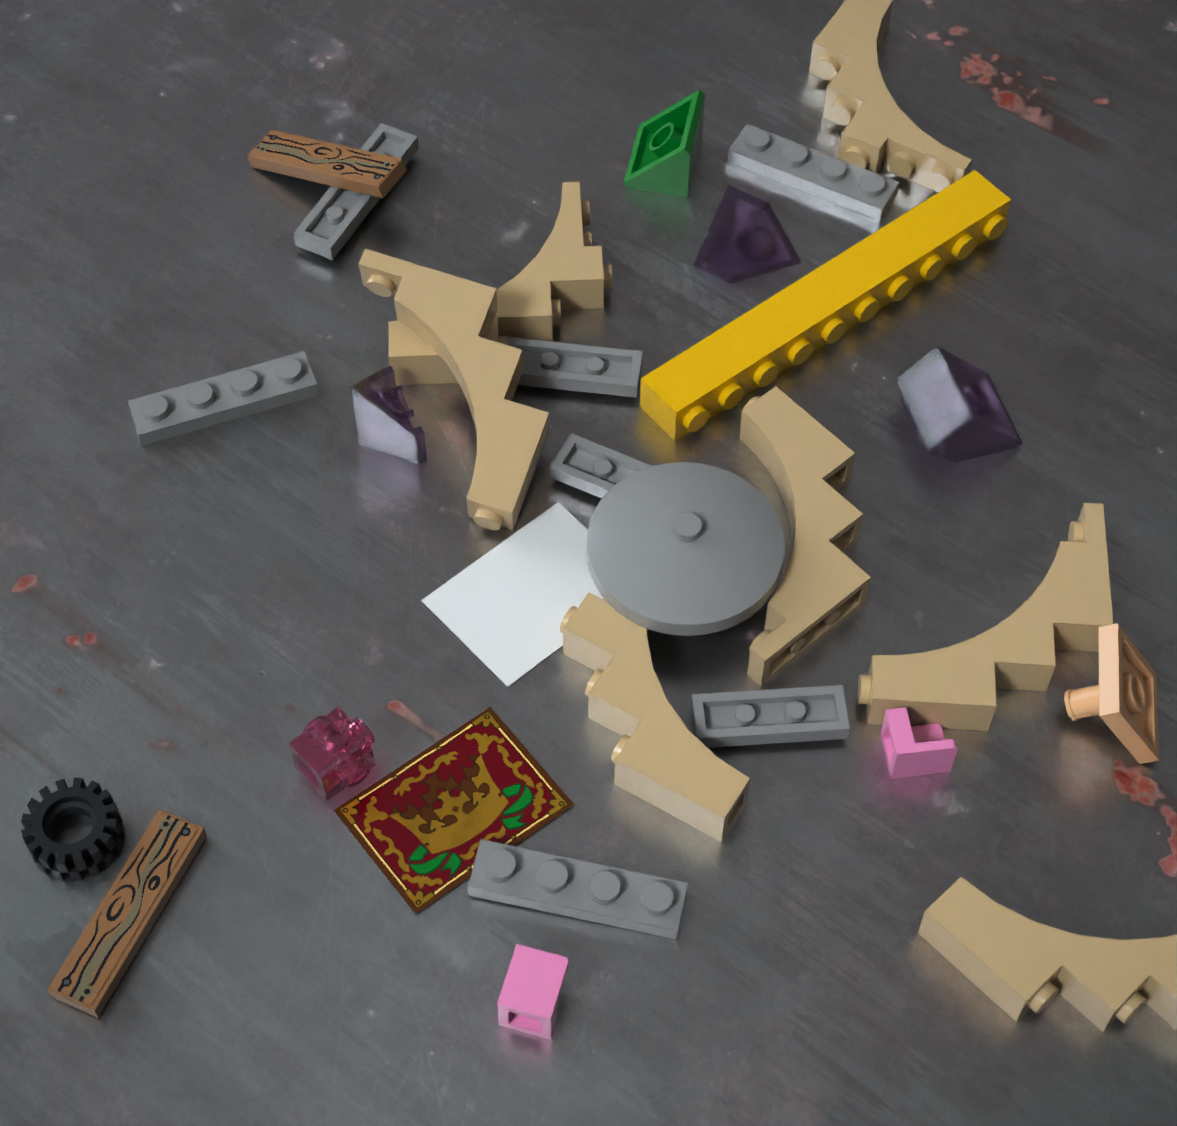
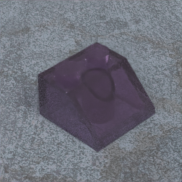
M937 346L895 379L903 395L901 404L905 411L915 420L920 431L917 433V438L929 454H938L956 463L1015 449L1023 443L989 374Z

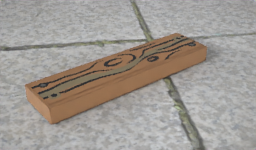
M272 129L247 155L253 168L384 198L407 171L401 158Z
M158 809L49 985L47 991L52 998L99 1018L206 839L207 834L204 827Z

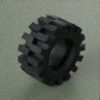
M74 778L73 787H68L65 779L55 781L58 788L57 791L51 793L48 787L45 786L39 790L43 800L38 802L31 798L27 804L31 814L23 813L21 823L24 830H21L23 840L35 864L37 863L40 870L46 875L52 872L55 879L64 881L66 873H69L72 881L76 882L82 881L81 871L88 869L91 877L100 874L97 867L98 863L102 862L109 868L114 862L111 851L120 854L123 847L120 837H125L123 820L111 794L107 789L102 791L99 783L91 780L88 787H86L83 778ZM84 815L93 820L91 832L78 842L61 844L54 839L56 827L70 817Z

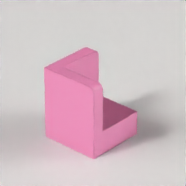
M906 707L886 710L880 737L891 779L951 772L958 748L955 739H945L940 724L911 726Z
M516 944L497 1003L500 1026L552 1040L558 1021L557 1002L568 970L567 957Z

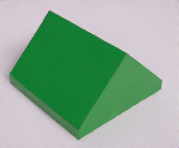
M700 89L639 124L623 182L626 187L634 190L688 198L703 135L705 94Z

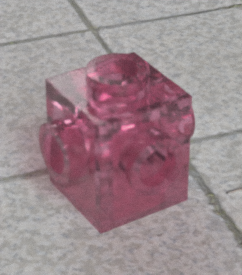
M339 706L326 716H319L313 719L305 727L303 733L289 743L295 768L326 802L347 786L353 787L361 783L368 776L371 768L375 766L372 748L375 738L372 732L360 718L356 717L351 720Z

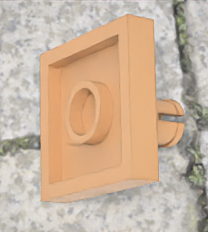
M1118 623L1099 627V685L1066 690L1064 702L1069 718H1072V721L1099 715L1139 764L1159 761L1157 673Z

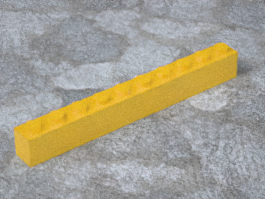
M976 170L970 172L643 376L640 384V408L674 441L688 432L698 431L711 417L724 409H732L744 396L758 387L768 386L781 372L792 365L802 364L820 347L827 343L832 344L843 336L845 331L859 322L869 321L878 310L890 302L900 301L915 286L925 280L930 281L934 279L943 268L957 259L963 260L967 258L976 247L987 240L998 238L1007 227V216L1011 199Z

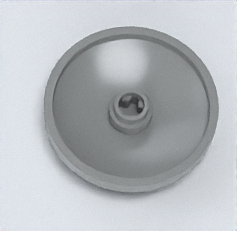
M693 462L665 463L651 466L629 475L614 485L600 500L593 512L588 527V567L593 582L602 597L626 619L649 630L664 634L680 636L705 635L726 630L740 624L755 614L768 601L782 573L785 553L784 533L780 519L769 500L742 477L707 464Z

